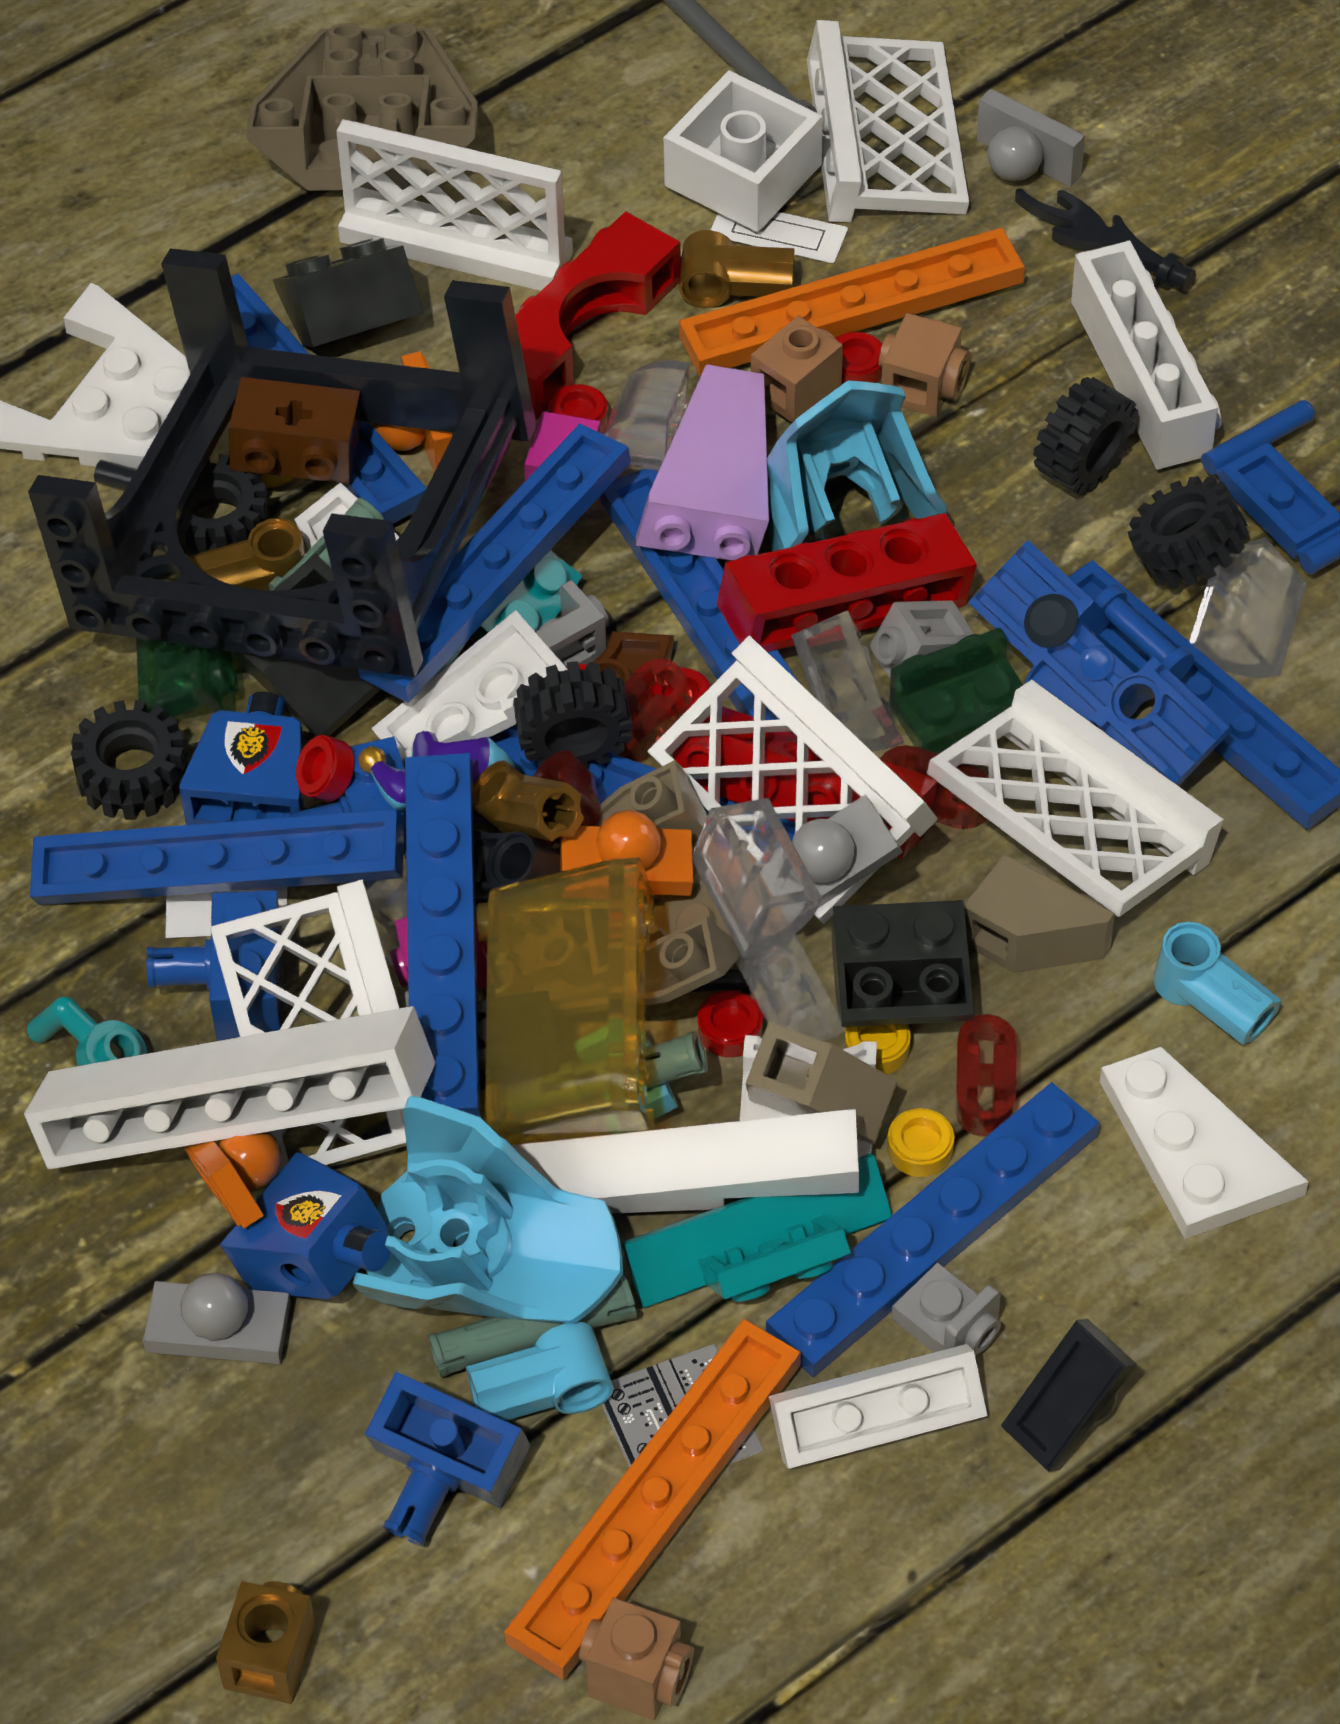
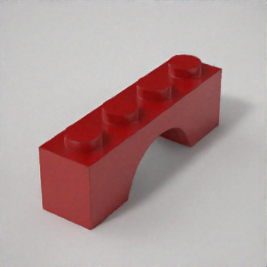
M625 211L609 227L600 229L592 239L591 244L573 261L564 263L556 273L555 278L537 295H532L523 302L515 316L536 420L540 418L542 411L546 412L549 409L550 399L555 392L565 386L574 384L572 345L567 339L570 332L582 322L605 313L629 312L647 315L680 282L681 252L679 240Z

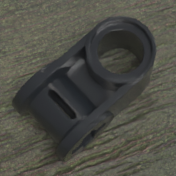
M474 830L475 905L477 909L497 910L502 907L545 908L554 906L568 893L560 891L559 851L519 831L490 833Z

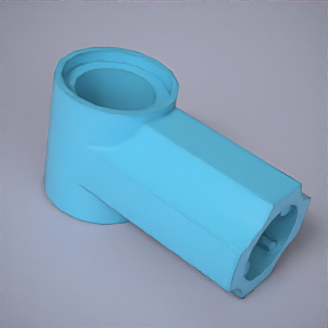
M1195 922L1177 923L1169 928L1163 937L1154 971L1153 983L1156 991L1163 999L1172 1004L1192 1005L1242 1045L1247 1042L1251 1044L1265 1031L1269 1022L1276 1015L1280 1008L1281 999L1220 953L1221 945L1218 937L1210 928ZM1180 962H1187L1194 966L1184 965Z
M577 1322L575 1324L565 1323L551 1328L539 1337L535 1347L466 1366L467 1379L475 1408L504 1421L555 1407L557 1411L564 1414L586 1412L606 1402L614 1390L595 1333L591 1325L584 1322Z

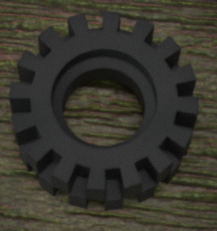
M1089 377L1083 378L1080 385L1074 383L1069 387V396L1062 395L1056 402L1058 409L1055 413H1048L1044 420L1048 422L1046 429L1039 431L1037 440L1041 443L1034 447L1033 456L1037 457L1034 460V465L1040 472L1079 495H1083L1086 490L1091 492L1096 489L1097 480L1103 483L1109 477L1108 469L1111 466L1113 468L1117 467L1121 461L1118 455L1121 450L1127 451L1131 443L1127 437L1135 433L1137 426L1133 422L1138 417V410L1135 408L1137 404L1094 377L1091 379Z
M219 454L218 463H210L209 458L191 490L179 518L178 538L185 554L188 553V556L248 540L251 530L257 524L270 519L265 482H262L261 474L230 470V455ZM223 503L236 507L231 513L219 518L207 519L193 515L195 511L209 504Z
M1199 476L1189 477L1187 486L1184 487L1180 480L1171 483V491L1164 495L1159 490L1151 495L1155 502L1152 505L1143 503L1137 509L1141 517H1132L1129 525L1132 530L1128 531L1131 544L1150 577H1153L1155 582L1161 586L1166 582L1169 588H1178L1182 579L1187 587L1197 584V577L1202 574L1208 580L1217 575L1213 568L1219 564L1227 568L1233 563L1230 553L1240 554L1245 547L1241 540L1248 539L1249 531L1246 528L1248 525L1226 485L1222 481L1217 483L1215 478L1209 476L1203 482Z
M578 661L567 662L568 670L559 671L555 664L545 667L546 677L543 678L535 672L528 677L529 686L521 684L516 690L517 698H514L513 706L521 751L524 750L525 757L530 762L537 759L538 767L548 769L555 762L557 771L568 772L570 764H578L579 770L590 769L588 761L595 759L599 765L605 764L610 761L608 752L618 756L625 750L623 742L630 743L631 730L633 727L625 683L621 677L616 678L615 671L609 667L600 672L598 663L589 662L585 670L579 669Z
M124 700L113 702L114 713L108 714L103 706L94 710L96 723L84 718L79 724L80 734L74 733L71 740L73 749L71 756L81 796H86L87 804L94 810L102 804L104 815L111 818L115 817L118 809H123L125 820H136L135 809L144 808L146 817L157 814L155 803L158 801L167 809L175 802L173 791L180 794L181 780L188 767L182 730L179 731L178 721L173 715L166 719L165 709L158 705H155L151 712L148 713L146 701L135 700L133 710H126ZM128 750H143L154 755L149 762L135 769L120 770L106 765L113 756Z

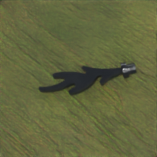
M1023 189L1015 191V201L1022 208L1046 222L1061 226L1052 228V240L1085 251L1131 241L1144 268L1156 273L1157 284L1167 289L1176 286L1184 291L1192 286L1196 277V271L1185 265L1183 257L1173 252L1169 253L1165 258L1157 254L1129 230L1119 215L1113 216L1112 227H1108L1090 206L1064 190L1057 192V203L1067 210L1044 204L1028 195Z

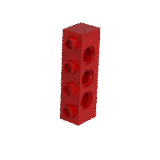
M946 513L920 519L912 518L902 523L866 531L858 530L848 535L817 542L800 543L790 548L759 555H746L736 560L725 562L716 604L739 645L750 635L766 652L880 626L894 602L953 601L957 608L965 606L977 563Z
M722 706V722L754 721L753 716ZM710 715L702 723H710ZM792 731L765 733L764 764L797 762V736ZM753 733L721 735L720 766L753 764ZM710 735L689 736L673 752L672 758L682 768L709 767ZM809 748L808 762L822 761ZM881 760L924 800L930 809L932 808L938 782L935 779ZM836 773L808 774L807 805L841 804V778ZM797 774L764 776L763 808L796 806ZM752 777L720 778V797L752 807ZM694 779L708 792V779ZM852 790L853 803L860 798L854 790ZM809 817L807 822L816 819H828L830 817ZM788 818V819H787V820L796 822V818ZM883 819L886 826L890 830L892 827ZM914 832L900 846L903 853L897 857L903 859L924 837V834L919 837Z

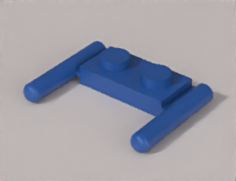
M1300 400L1202 454L1201 461L1203 467L1210 475L1216 474L1219 477V482L1222 481L1237 503L1293 559L1299 557L1301 566L1308 574H1314L1340 559V513L1271 445V443L1314 419L1315 410L1312 404L1306 400Z

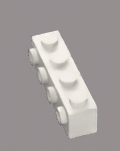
M1131 241L1075 254L1071 303L1114 388L1137 404L1135 408L1138 410V417L1133 422L1137 424L1136 431L1156 470L1200 459L1202 454L1213 449L1215 430L1221 427L1220 409L1215 397L1210 394L1198 371L1193 355L1188 352L1176 329L1171 313L1166 310L1154 287L1150 273L1144 268Z

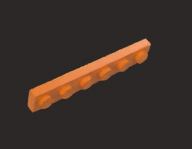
M1001 227L679 320V337L699 377H701L706 364L732 368L751 362V354L798 315L818 329H824L834 337H838L845 333L856 332L904 318L906 313L918 314L1024 283L1025 266Z
M743 1319L504 1631L505 1644L564 1681L579 1661L580 1646L591 1620L603 1621L612 1598L622 1601L626 1599L770 1407L769 1396L780 1393L801 1366V1352Z

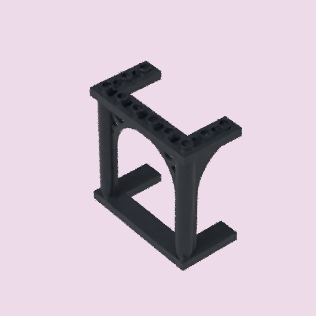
M170 248L161 265L190 376L122 496L107 512H104L96 482L38 475L28 491L70 629L415 677L423 661L417 632L510 441L529 442L536 428L510 287L451 281L444 299L459 372L249 347L226 255ZM241 377L359 390L360 421L454 433L409 524L397 540L392 521L331 513L323 529V535L334 580L316 586L292 590H256L228 584L208 575L188 558L178 538V524L181 511L231 419ZM155 550H162L166 552L165 555H158L153 557V553ZM175 572L180 574L174 582L151 579L162 573ZM339 598L340 604H333Z

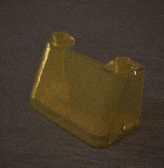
M640 857L612 858L493 888L490 890L488 902L478 903L477 928L480 942H487L486 1089L480 1090V1118L500 1137L507 1140L510 1145L654 1130L653 1109H645L643 1106L647 1105V1083H650V1069L646 1062L645 945H650V932L647 926H654V894Z

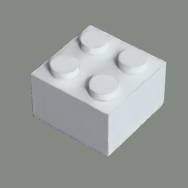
M728 70L663 137L664 185L759 232L822 165L823 116Z

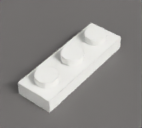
M968 1344L769 1396L782 1461L788 1469L987 1416L975 1353Z

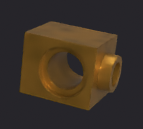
M241 1581L216 1656L223 1689L292 1704L316 1629L311 1597L309 1595H304L297 1588L283 1582L268 1581L263 1585ZM277 1629L284 1632L278 1640L271 1643H259L253 1640L257 1634L264 1630Z

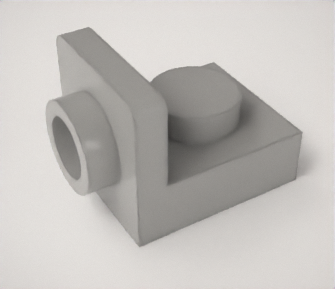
M570 580L560 586L562 617L547 621L535 632L564 666H567V662L578 661L579 664H588L606 650L605 628L609 625L607 613L600 601L594 595L586 596Z
M953 601L894 602L874 636L870 648L895 687H904L909 685L921 663L970 661L980 642Z
M936 1263L892 1306V1320L933 1353L968 1344L975 1354H979L990 1345L1001 1327V1322L998 1320L1001 1293L989 1284L977 1294L947 1269Z

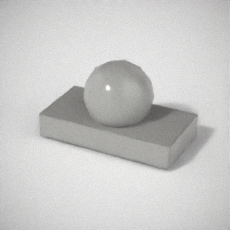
M989 89L979 99L977 141L989 146L988 160L991 169L1003 180L1019 182L1039 171L1071 187L1081 177L1084 134L995 90Z
M865 794L828 819H816L804 823L794 834L793 841L756 866L788 918L795 923L903 853L873 803Z
M221 1273L202 1274L189 1284L155 1281L143 1338L145 1352L280 1364L291 1308L289 1293L243 1289L233 1277Z

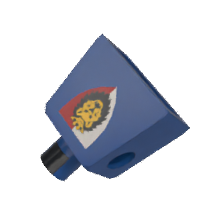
M256 692L249 697L246 713L220 710L211 715L179 788L186 825L283 818L284 813L290 812L291 814L305 810L306 796L300 791L296 780L297 761L302 749L305 747L302 724L295 717L283 716L285 702L281 697L270 692Z
M298 1152L295 1153L256 1200V1204L264 1216L246 1228L238 1227L236 1224L220 1244L249 1290L289 1293L291 1296L328 1300L339 1295L360 1268L378 1271L386 1265L391 1254L385 1246L388 1236L386 1234L387 1225L366 1191L357 1182Z

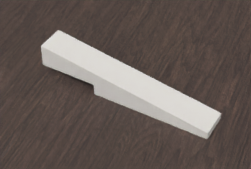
M856 1109L511 1145L554 1187L559 1190L604 1200L611 1213L710 1210L724 1206V1198L859 1193Z

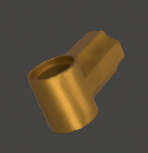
M701 230L694 232L685 239L683 244L679 282L680 295L686 302L694 306L711 308L726 302L730 295L762 297L793 288L795 248L733 245L728 236L718 231Z
M274 518L257 524L251 530L248 540L190 555L188 558L199 569L225 583L249 589L269 590L268 584L276 576L282 578L304 557L306 552L298 526L290 520Z
M505 760L497 761L488 766L473 784V809L502 832L519 831L533 838L553 841L560 836L573 837L584 820L580 808L582 795L575 788L565 782L523 775Z

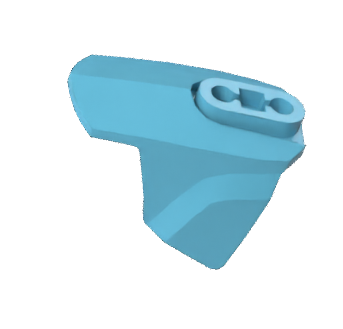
M846 381L795 419L782 434L767 458L769 522L766 532L771 552L802 543L808 534V530H810L814 542L825 540L823 528L832 523L835 518L824 487L827 479L839 475L848 477L868 492L879 524L887 523L889 519L901 510L902 503L900 497L915 518L920 519L942 513L947 515L946 503L932 484L903 416L901 407L906 395L901 387L872 382Z
M410 1096L407 1098L404 1108L405 1137L408 1152L407 1171L382 1193L377 1211L387 1225L386 1234L388 1236L385 1246L391 1254L388 1262L382 1269L378 1271L366 1270L367 1274L356 1272L352 1283L354 1287L367 1298L403 1308L419 1309L430 1307L473 1315L540 1322L575 1324L597 1307L613 1290L623 1275L620 1238L615 1221L605 1201L559 1190L554 1187L507 1140L500 1137L480 1117L421 1097ZM415 1230L413 1238L408 1243L400 1240L401 1235L405 1232Z

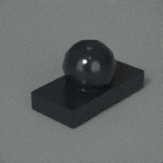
M1089 1319L1076 1320L1003 1421L1001 1427L1048 1472L1061 1470L1090 1428L1100 1424L1113 1413L1118 1400V1390L1137 1364Z

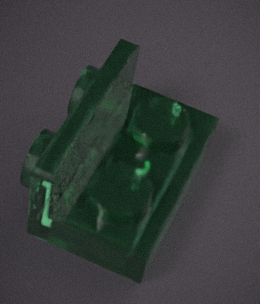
M996 628L983 634L968 635L956 644L926 655H914L891 669L889 706L921 759L943 752L1012 706L1015 691L1023 686L1006 658L1008 638L1002 628Z
M136 638L138 700L146 701L148 713L151 712L155 705H158L165 709L167 719L171 715L175 717L204 704L214 713L220 710L235 712L234 692L238 689V679L232 665V651L206 649L197 646Z

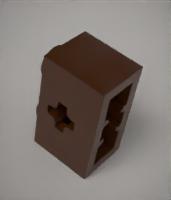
M241 377L229 424L230 470L349 484L360 436V391Z

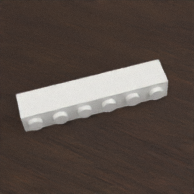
M414 1006L49 1071L24 1115L47 1169H54L223 1140L234 1136H246L405 1108L407 1098L410 1096L421 1097L434 1068L435 1060Z

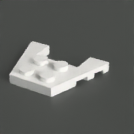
M90 283L63 317L66 333L106 348V351L51 420L0 401V449L22 451L23 459L45 461L50 454L79 457L80 465L96 467L99 460L102 459L137 469L188 380L190 371L185 355L102 288Z

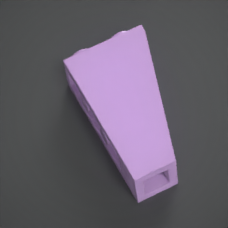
M706 364L649 492L636 535V546L732 561L746 555H758L769 522L764 374Z

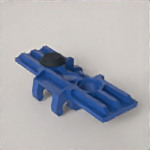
M1027 540L968 603L1033 664L1025 683L1030 680L1036 682L1179 786L1232 731L1221 718L1180 681L1192 667L1194 655L1185 647H1174L1126 602L1127 594L1119 586H1109L1093 600ZM1110 622L1150 658L1137 673L1128 668L1098 640V636ZM1155 698L1154 708L1150 714L1137 720L1129 719L1142 703Z

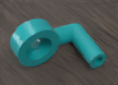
M67 996L57 998L27 1025L28 1036L37 1043L48 1041L64 1027L79 1042L76 1049L77 1066L119 1059L111 1052L110 1042L121 1050L124 1058L147 1054L142 1037L133 1027L117 1020H108L98 1024L72 998Z

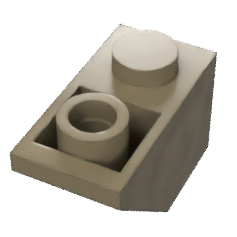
M1006 854L1001 857L964 904L968 948L1014 973L1104 959L1111 949L1115 913L1106 909L1090 895L1078 894L1050 879L1042 869L1030 864L1024 865Z
M769 1022L745 1084L750 1101L792 1116L856 1109L857 1139L875 1145L897 1086V1080L832 1043Z

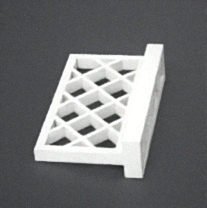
M816 20L807 56V68L812 104L816 108L817 113L823 116L821 169L829 221L851 222L855 209L966 214L969 206V197L943 42L840 36L838 21ZM849 57H865L878 66L869 73H866L850 62ZM907 60L930 61L931 70L921 77L903 63ZM888 74H891L908 86V88L897 95L879 81ZM866 92L884 106L875 113H872L855 101V99ZM920 95L938 109L930 116H927L909 102ZM896 113L913 125L914 128L903 135L885 121ZM872 132L890 146L879 154L862 142L861 139ZM927 135L944 147V150L934 157L917 145L916 142ZM901 153L921 167L911 176L891 162ZM878 172L896 185L893 190L868 189L867 179ZM933 175L950 187L951 193L932 192L921 183Z
M342 119L336 131L345 213L338 225L339 241L341 243L353 244L371 238L373 240L384 238L386 246L403 245L407 259L539 291L555 278L556 273L564 263L570 261L573 255L572 238L565 236L562 171ZM356 144L371 147L382 159L375 163L371 162L356 148ZM414 157L426 160L437 171L427 176L409 158ZM394 168L411 186L402 190L384 172ZM469 170L481 173L491 184L481 189L464 171ZM448 181L465 198L456 203L438 185ZM366 182H369L378 191L362 188L360 186ZM524 183L545 188V198L535 202L518 185ZM503 194L520 211L510 216L493 198ZM420 195H423L432 204L416 201L413 199ZM474 208H477L486 217L470 214L467 212ZM531 220L540 230L521 225Z
M750 635L731 653L737 661L647 751L661 766H664L674 761L670 755L689 736L710 735L709 767L683 768L702 806L760 862L778 852L767 851L762 846L763 820L796 818V833L804 823H807V818L831 817L852 803V790L860 797L865 794L867 795L879 815L892 827L890 832L899 846L914 832L921 837L938 820L924 800ZM742 683L754 695V721L722 722V702ZM766 707L778 720H765ZM710 715V723H702ZM792 731L797 736V762L764 764L765 733ZM753 733V764L720 766L721 735ZM809 748L822 761L808 762ZM836 773L841 778V804L807 805L808 774ZM797 774L796 806L763 808L764 776ZM752 777V808L724 809L719 804L720 778ZM694 779H708V792ZM751 820V834L738 821ZM874 872L812 911V913L824 924L833 915V906H842Z
M1030 680L1015 691L1011 707L932 758L927 770L929 776L1118 917L1129 911L1185 869L1192 875H1195L1209 865L1224 821L1219 815L1033 680ZM1004 735L1023 750L998 748L997 740ZM960 764L988 766L989 778L969 777L956 767ZM1000 767L1032 770L1033 782L1001 779ZM1044 771H1053L1070 785L1045 783ZM1003 798L1035 801L1037 814L1015 812L1004 804ZM1047 802L1079 805L1081 818L1049 815ZM1092 806L1103 808L1119 821L1093 819ZM1051 834L1083 836L1085 850L1063 848L1052 839ZM1096 838L1127 840L1129 853L1097 851ZM1140 841L1149 842L1168 857L1142 855ZM1100 870L1132 872L1133 883L1121 891L1102 877Z
M363 879L337 886V892L210 927L240 1037L265 1033L250 1024L247 1013L261 989L293 1006L280 1030L292 1028L301 1012L320 1022L338 1020L307 1003L324 972L350 985L353 997L340 1019L352 1017L356 1010L358 1016L399 1009ZM329 912L335 936L322 958L290 941L302 919ZM287 924L282 935L269 929ZM255 933L276 945L261 971L256 975L233 962L227 940ZM338 948L345 970L330 963ZM284 949L316 966L299 998L267 981ZM238 977L252 984L244 999ZM404 1108L385 1111L391 1133L368 1140H363L342 1128L347 1118L335 1120L334 1123L330 1121L316 1123L315 1125L329 1133L318 1152L308 1157L330 1168L407 1146ZM288 1128L269 1131L277 1139L281 1150V1163L278 1174L289 1162L282 1139ZM336 1137L350 1143V1145L330 1150Z

